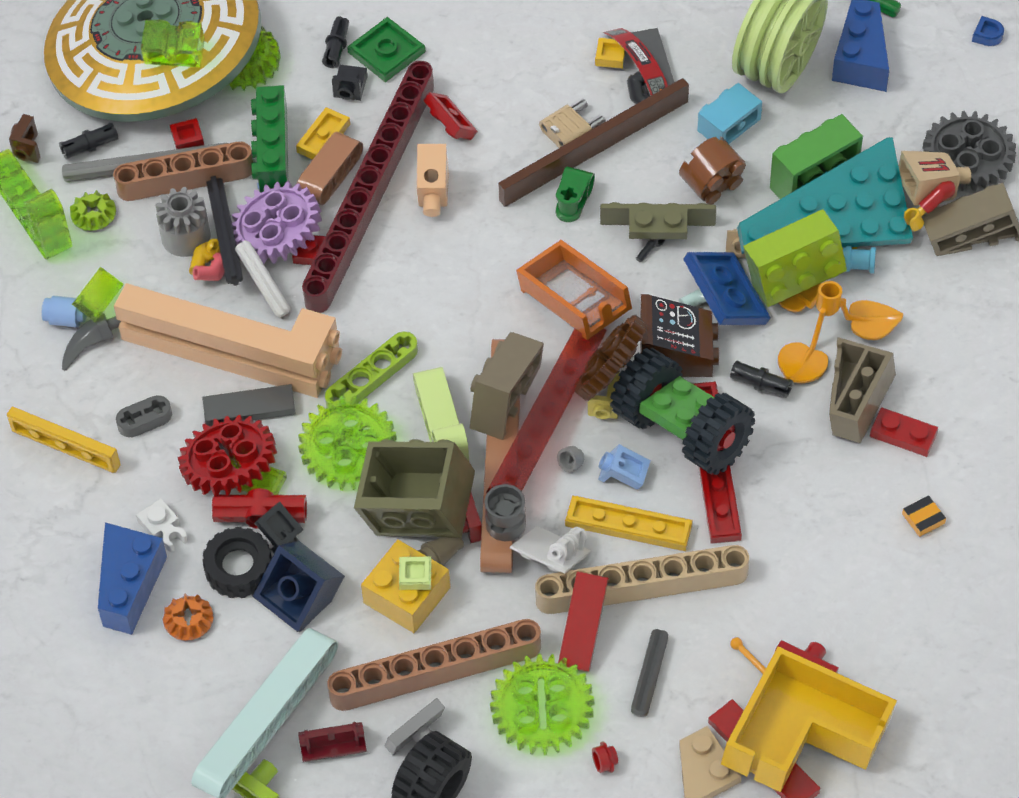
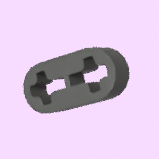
M156 395L121 409L116 415L118 431L125 437H135L168 423L172 417L170 402L166 397ZM159 407L162 413L157 414L153 409ZM131 419L134 424L129 425L126 420Z

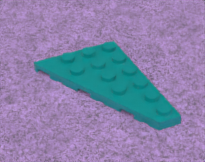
M893 137L883 139L741 221L737 227L741 253L745 254L744 245L822 209L839 230L842 248L846 246L864 247L910 244L913 240L910 225H907L904 219L907 206Z

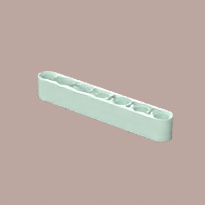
M307 628L199 763L192 776V786L216 798H225L331 663L338 649V641L312 628Z

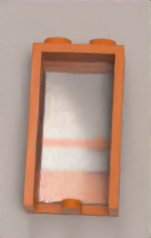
M559 240L516 270L521 291L523 293L527 292L582 333V337L586 340L632 309L628 287L563 240Z

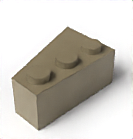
M1004 183L988 186L984 190L969 196H962L956 201L936 207L931 213L928 214L926 212L922 216L936 256L972 250V245L988 242L989 246L998 245V240L1015 237V240L1019 241V222Z

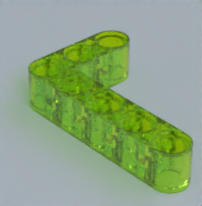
M10 149L0 152V195L42 256L48 260L73 247L63 206L54 190L50 189L40 194Z

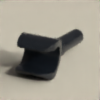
M649 239L645 247L637 255L636 260L642 262L651 249L655 246L663 245L665 239Z

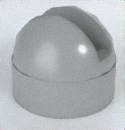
M576 446L563 448L557 455L558 464L564 471L572 472L582 466L584 453Z

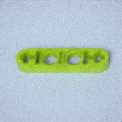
M405 331L398 332L332 384L325 392L327 409L331 413L338 415L348 412L414 359L418 352L417 339L414 334ZM409 344L410 348L402 347L399 349V345L407 346ZM381 359H386L391 363L384 369L377 368L374 365ZM357 377H365L369 380L364 386L353 384L354 379ZM337 397L338 399H341L342 397H344V401H334L333 398Z

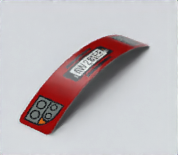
M623 28L603 32V34L616 40L632 58L646 83L650 96L668 86L653 55L633 33Z

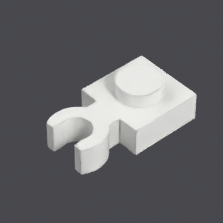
M161 498L136 514L137 521L149 535L163 537L165 548L169 552L175 551L174 545L171 542L172 539L180 538L184 544L188 542L184 529L177 527L180 525L179 518Z

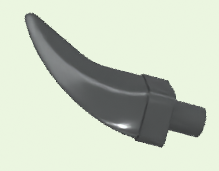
M102 313L83 324L73 335L66 347L62 361V370H67L85 348L114 338L112 330L119 328L121 321L117 320L116 316L107 319L105 313Z

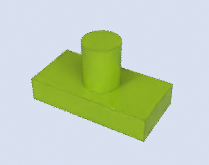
M263 759L251 774L245 772L232 790L244 798H279V794L267 787V784L278 773V770L271 762Z

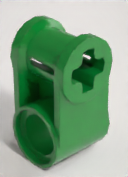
M568 166L565 167L561 182L556 191L558 203L555 213L561 221L573 222L581 216L587 198L590 197L593 189L594 173Z

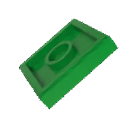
M388 16L347 46L348 53L385 83L426 52L424 44Z

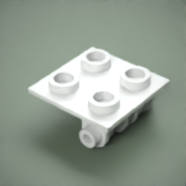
M536 526L510 546V549L519 552L523 558L536 560L547 565L551 571L564 574L591 553V550L584 548L587 535L586 531L580 527H574L569 533L560 537Z

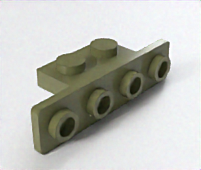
M612 202L600 205V224L629 225V239H687V226L716 225V205L705 203L620 204Z

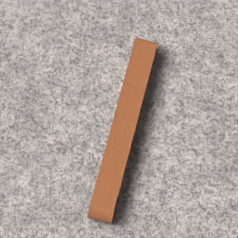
M492 339L491 358L494 356L499 341L504 342L505 339ZM520 396L514 405L518 407L515 418L511 416L507 418V433L504 439L501 440L487 435L480 555L481 572L512 573L513 550L510 549V546L514 544V540L504 542L490 536L486 529L484 500L490 489L497 485L508 484L516 487Z

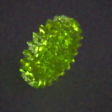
M342 395L339 398V404H334L331 399H328L329 407L326 409L318 404V415L309 412L308 417L311 423H302V429L305 433L298 435L299 442L302 443L298 445L299 453L304 454L301 456L302 464L308 465L309 475L316 473L318 483L327 478L328 488H331L335 482H338L341 491H343L346 483H350L352 490H355L356 482L360 481L367 448L362 446L364 443L370 441L380 442L383 439L397 440L396 432L392 431L394 429L393 421H387L388 415L386 411L379 413V405L377 403L369 408L368 398H364L358 404L355 395L352 396L350 403H346ZM349 420L358 422L350 427L344 425ZM325 437H330L333 439V441L328 444L320 443V441ZM342 459H349L352 461L350 464L345 466L338 464V462Z
M539 653L536 662H532L528 656H525V665L521 666L514 661V671L511 672L504 669L503 677L505 680H495L498 690L491 691V698L494 700L490 703V710L494 713L492 721L493 724H499L497 726L499 735L507 733V744L517 740V750L520 751L525 745H529L530 754L533 755L536 748L541 747L543 754L547 755L548 747L553 746L554 750L559 753L560 743L564 742L568 747H572L571 737L574 736L581 740L582 731L580 728L589 729L590 725L587 718L594 717V711L591 706L595 705L594 696L590 695L592 693V685L585 684L587 682L585 673L577 675L578 665L575 664L567 668V658H563L557 664L555 663L554 654L550 655L548 661H543L542 655ZM539 679L544 680L547 725L544 730L540 728ZM555 685H562L565 687L562 691L559 692L550 690V688ZM523 687H530L533 689L530 693L521 694L518 692ZM557 714H563L566 716V719L554 721L552 717ZM526 716L534 718L531 723L520 722V719Z

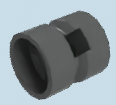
M503 484L491 488L484 500L486 529L490 536L496 540L504 542L513 541L522 535L526 527L524 495L520 489L513 485Z

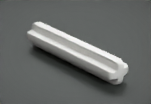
M246 240L242 241L235 247V251L275 316L279 318L284 317L291 311L289 304L251 243Z

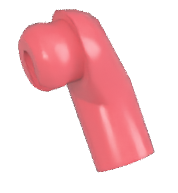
M216 253L212 256L215 259L211 261L210 266H194V280H221L225 275L221 254Z

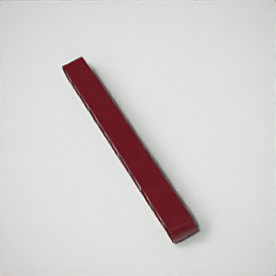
M415 61L408 67L303 281L302 289L307 310L323 313L330 307L427 106L423 100L429 92L433 93L434 79L432 66L426 61Z

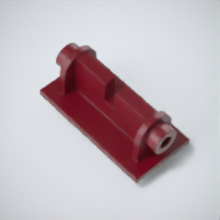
M352 722V724L298 732L303 762L367 752L362 722Z

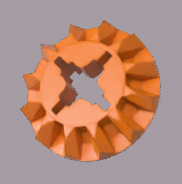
M185 593L182 598L172 599L171 604L165 607L162 619L166 631L172 637L188 641L197 639L207 633L213 623V611L209 602L201 599L198 594L194 597L188 596ZM186 609H189L192 614L190 625H187V621L182 617Z

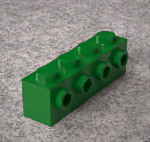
M284 85L256 87V98L251 99L252 116L256 115V120H251L252 136L257 137V141H251L252 157L257 158V162L252 163L253 180L258 179L260 193L264 192L266 184L270 189H273L276 182H279L280 186L283 187L289 181L287 103Z

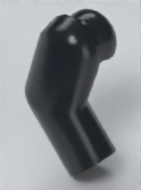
M640 72L630 75L627 79L629 96L635 104L649 97L643 92L642 86L646 83Z

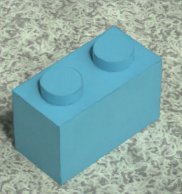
M737 83L730 89H725L711 104H706L700 109L697 131L707 139L717 137L720 140L721 136L730 144L761 120L762 101L741 84Z

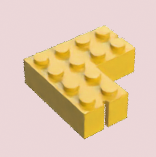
M777 647L726 743L721 765L747 777L751 772L755 774V781L779 792L782 791L805 743L866 770L890 722L897 700L781 647Z

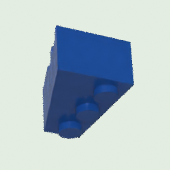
M851 0L834 57L832 81L887 92L889 65L880 3L868 0Z
M105 522L98 597V611L103 627L130 635L133 634L167 559L163 538Z

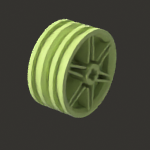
M753 0L735 42L732 56L733 71L741 76L745 75L746 78L752 81L760 79L761 85L768 88L773 87L776 92L785 93L805 69L818 43L826 19L828 0Z

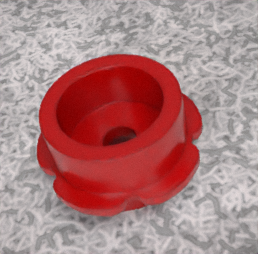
M603 741L600 742V746L592 748V758L599 773L605 771L614 772V765L618 764V755L614 746L607 747V744Z

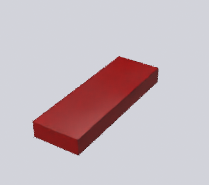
M577 571L558 660L559 666L590 672L609 578Z

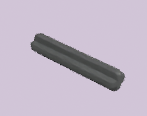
M654 629L651 632L631 705V712L634 715L641 717L648 715L668 642V633L665 630Z

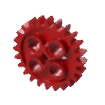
M238 415L234 421H231L229 416H226L224 422L221 423L214 419L213 426L209 427L206 424H202V432L193 431L194 439L184 440L187 447L180 448L182 456L178 457L179 469L186 484H191L194 491L201 488L203 495L212 490L214 497H217L221 490H224L226 496H229L231 489L236 488L240 493L242 492V486L245 484L253 487V479L263 480L261 472L271 471L269 464L276 462L274 454H277L273 434L270 433L268 426H263L261 420L253 422L252 416L243 421L241 415ZM218 442L224 447V450L220 449ZM231 461H235L236 467H237L238 469H236V468L232 465Z

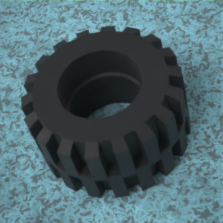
M438 731L428 733L414 745L399 767L394 779L391 798H456L465 784L470 771L471 752Z

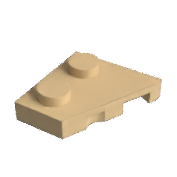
M708 726L679 740L684 798H713L741 783L742 776L740 773L721 765L724 750Z

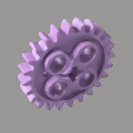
M287 181L283 187L280 186L279 182H276L273 189H270L266 184L264 192L261 193L255 189V197H244L247 204L237 205L240 213L232 214V218L235 221L232 222L236 245L245 240L249 241L263 264L268 258L275 264L280 256L286 261L287 254L290 252L297 256L298 247L306 249L305 241L315 239L312 232L320 230L317 223L322 221L319 214L322 211L314 194H311L307 187L302 189L299 183L292 187L290 181Z

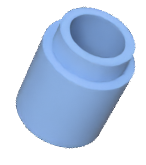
M52 296L51 298H45L43 301L42 320L48 321L50 325L78 328L81 322L86 321L87 305H83L81 298Z

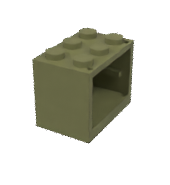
M383 439L380 442H368L354 509L376 536L462 538L475 470L455 442L442 439L438 442H424L412 439L409 442H396L390 439Z

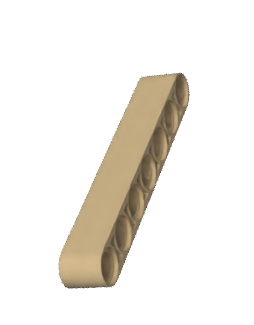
M729 545L570 570L565 574L562 572L541 576L535 584L536 606L545 614L568 612L577 571L609 578L608 583L617 584L615 586H607L603 606L738 585L743 583L748 576L749 553L742 546ZM737 563V564H739L740 566H738V567H733V566H731V565H729V564ZM706 568L709 569V571L704 572L698 569ZM676 573L678 576H669L667 574ZM638 578H646V579H648V580H647V581H639V580H637V579H638ZM548 592L555 593L553 596H546L544 594Z

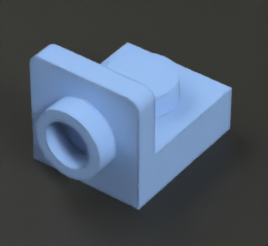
M619 444L610 453L605 452L598 466L601 469L598 480L605 482L610 477H613L638 490L643 486L651 460Z

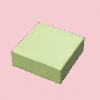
M431 556L399 557V590H431Z

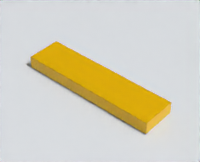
M13 406L7 413L12 432L112 473H116L121 465L116 448Z
M572 495L565 519L566 527H580L585 531L686 551L693 520L574 495Z

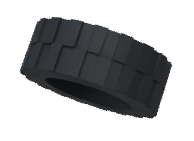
M242 527L224 529L223 532H218L212 540L208 541L207 547L203 551L204 559L202 561L207 582L209 581L210 587L213 590H217L218 594L226 595L228 598H246L248 595H253L272 559L271 550L267 540H264L262 535L254 532L253 529H243ZM243 550L252 556L253 565L248 572L241 575H231L224 570L223 560L232 551Z

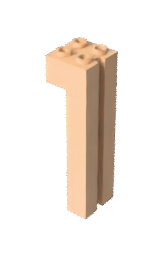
M128 283L125 284L114 304L116 318L121 321L119 325L121 339L275 386L291 384L292 391L318 398L322 388H327L331 378L330 371L334 364L337 365L342 356V348L339 347L340 331L337 330L336 318L304 308L301 309L292 330L288 331Z

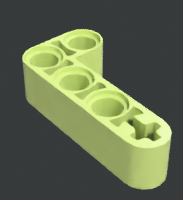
M443 367L413 373L414 386L430 442H438L442 439L455 442L469 462L465 429L462 423L459 424Z

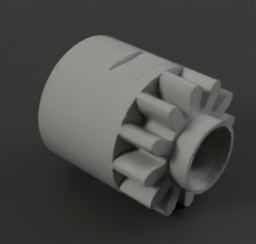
M182 187L181 192H176L172 188L170 189L171 195L169 197L162 194V203L155 204L161 241L164 248L173 255L180 257L193 256L195 248L202 243L208 242L211 237L204 198H198L196 190L188 194L186 187Z

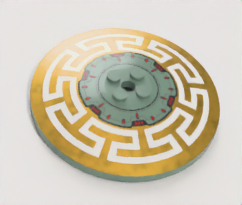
M67 0L53 19L46 36L44 46L46 70L58 94L68 104L87 115L121 122L147 121L171 116L211 98L242 71L255 51L261 31L260 8L257 0Z

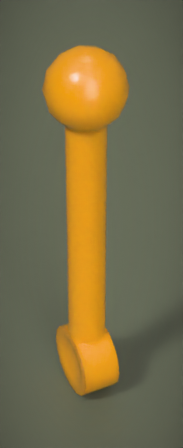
M739 637L733 638L730 642L731 647L739 650L763 674L766 668L743 646V642Z

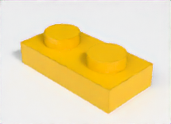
M325 107L297 143V153L313 160L334 132L337 131L344 134L351 125L350 117Z

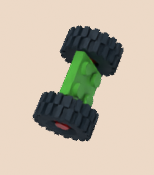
M647 348L643 349L642 354L638 352L634 355V360H630L626 364L627 368L625 371L621 370L618 375L620 376L619 381H615L613 385L615 391L610 396L613 400L610 406L615 414L639 429H646L647 425L651 427L655 423L683 440L682 444L685 446L682 448V453L685 454L684 457L711 475L712 473L717 475L719 471H726L727 465L732 466L735 463L736 456H741L743 453L741 450L743 446L748 445L750 441L748 436L752 435L754 430L751 426L755 424V418H753L755 413L750 407L727 393L715 394V397L706 393L683 378V374L680 373L682 367L677 362L654 348H650V350Z

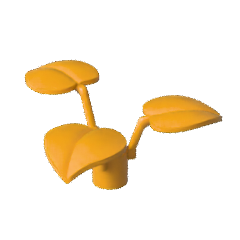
M825 281L778 303L781 307L791 312H800L806 306L812 309L815 305L819 311L810 347L799 342L785 345L779 352L778 366L786 379H791L796 383H809L819 379L827 370L828 356L824 352L814 349L817 345L824 316L834 315L840 307L845 319L852 321V332L867 340H878L887 336L901 322L903 313L887 305L869 300H860L852 303L848 312L846 299L841 298L842 287L838 283Z

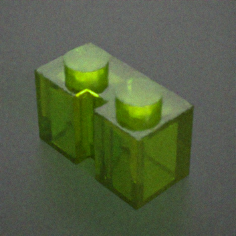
M163 19L145 20L141 43L144 64L200 67L205 41L202 24L184 21L179 22L178 26H174Z

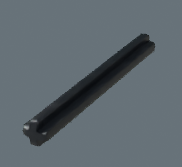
M211 176V180H208L206 185L225 278L228 284L237 286L239 282L243 281V273L239 256L235 251L237 245L224 182L222 178Z

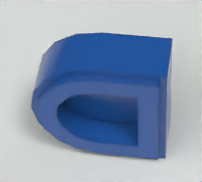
M981 16L974 31L972 42L985 46L998 45L1003 40V25L997 20Z

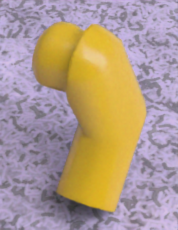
M210 239L208 242L202 243L195 248L189 268L191 275H193L194 266H205L206 263L215 259L212 257L214 254L220 253L218 239Z

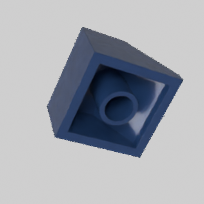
M300 541L281 544L275 551L252 597L294 630L300 632L332 602L345 576Z

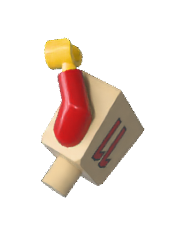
M901 151L898 166L902 185L913 205H920L919 208H909L905 211L904 219L907 225H910L913 231L920 230L924 225L922 216L926 212L929 214L940 203L956 198L959 184H969L971 181L970 168L956 167L947 153Z

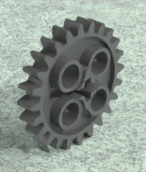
M962 111L961 117H957L952 112L950 120L942 116L940 117L939 124L933 122L931 130L926 131L922 149L923 152L947 153L956 167H969L971 170V181L969 184H960L961 191H964L966 186H971L973 192H976L977 185H981L985 189L988 187L989 182L997 185L999 178L1004 180L1007 178V173L1012 171L1013 163H1015L1016 143L1012 142L1013 134H1006L1007 126L997 127L998 119L989 122L988 114L978 118L977 111H974L972 116L968 117L966 112Z

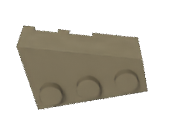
M510 332L504 342L499 341L494 356L487 358L482 373L480 375L476 374L471 384L470 390L474 392L470 429L501 440L504 439L507 433L506 424L508 416L515 418L518 412V407L514 406L521 394H527L541 367L543 342L514 332Z
M837 337V355L834 365L835 373L829 410L832 435L861 443L896 376L894 354Z

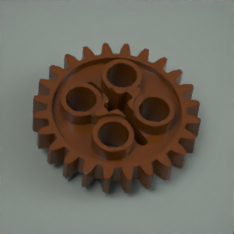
M632 315L630 318H627L624 324L622 323L620 326H617L607 337L606 341L601 344L602 347L597 348L587 361L586 368L584 369L585 372L576 383L575 393L585 401H589L591 398H594L597 392L600 393L601 390H604L612 382L616 374L620 372L619 369L624 368L635 354L638 346L637 343L646 332L647 323L637 315Z

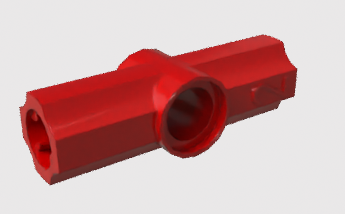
M261 488L252 489L247 495L230 494L226 496V494H218L217 497L212 498L213 522H245L249 527L259 529L254 523L274 505L281 502L298 523H305L307 520L306 495H274L270 490Z

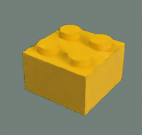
M397 539L362 582L363 603L415 633L450 589L449 569L431 559V590H399V557H424L426 555Z

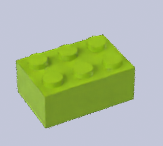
M823 209L743 246L753 287L767 307L782 302L847 271L839 230Z

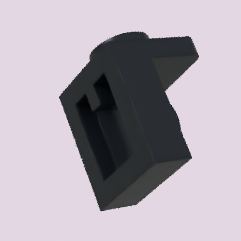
M340 65L337 75H334L332 78L333 96L345 100L361 101L368 76L367 68Z
M281 502L274 505L254 523L273 545L270 549L273 553L281 544L299 541L296 536L303 531V528Z

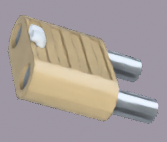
M581 99L571 106H563L539 122V126L542 132L560 148L606 121L602 115H599L592 121L586 122L578 114L588 107L587 101Z

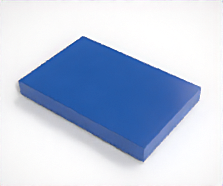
M687 252L683 260L719 325H766L770 316L733 252Z

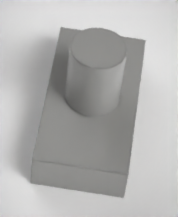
M438 698L434 699L387 738L384 746L394 755L412 739L417 743L425 735L432 732L428 726L441 717L445 706Z

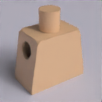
M417 144L419 206L423 207L424 215L436 217L440 215L441 207L448 205L449 167L446 144Z

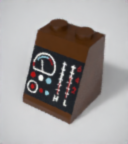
M641 294L640 318L648 326L646 327V332L642 335L643 338L640 340V353L642 354L643 349L646 348L649 350L650 348L656 349L682 367L680 373L683 374V377H713V365H719V347H713V341H718V323H712V311L649 294Z

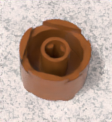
M720 136V140L717 137H712L696 147L690 153L694 158L689 164L684 161L679 170L680 177L702 201H705L707 204H714L721 197V192L728 188L734 190L743 182L741 174L745 169L746 163L728 142Z

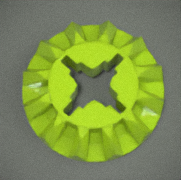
M97 190L94 194L85 192L83 197H75L74 204L70 206L72 222L77 227L88 231L106 227L113 221L116 215L114 200H111L107 193L102 195ZM97 206L98 211L92 210L88 213L87 207L94 208Z

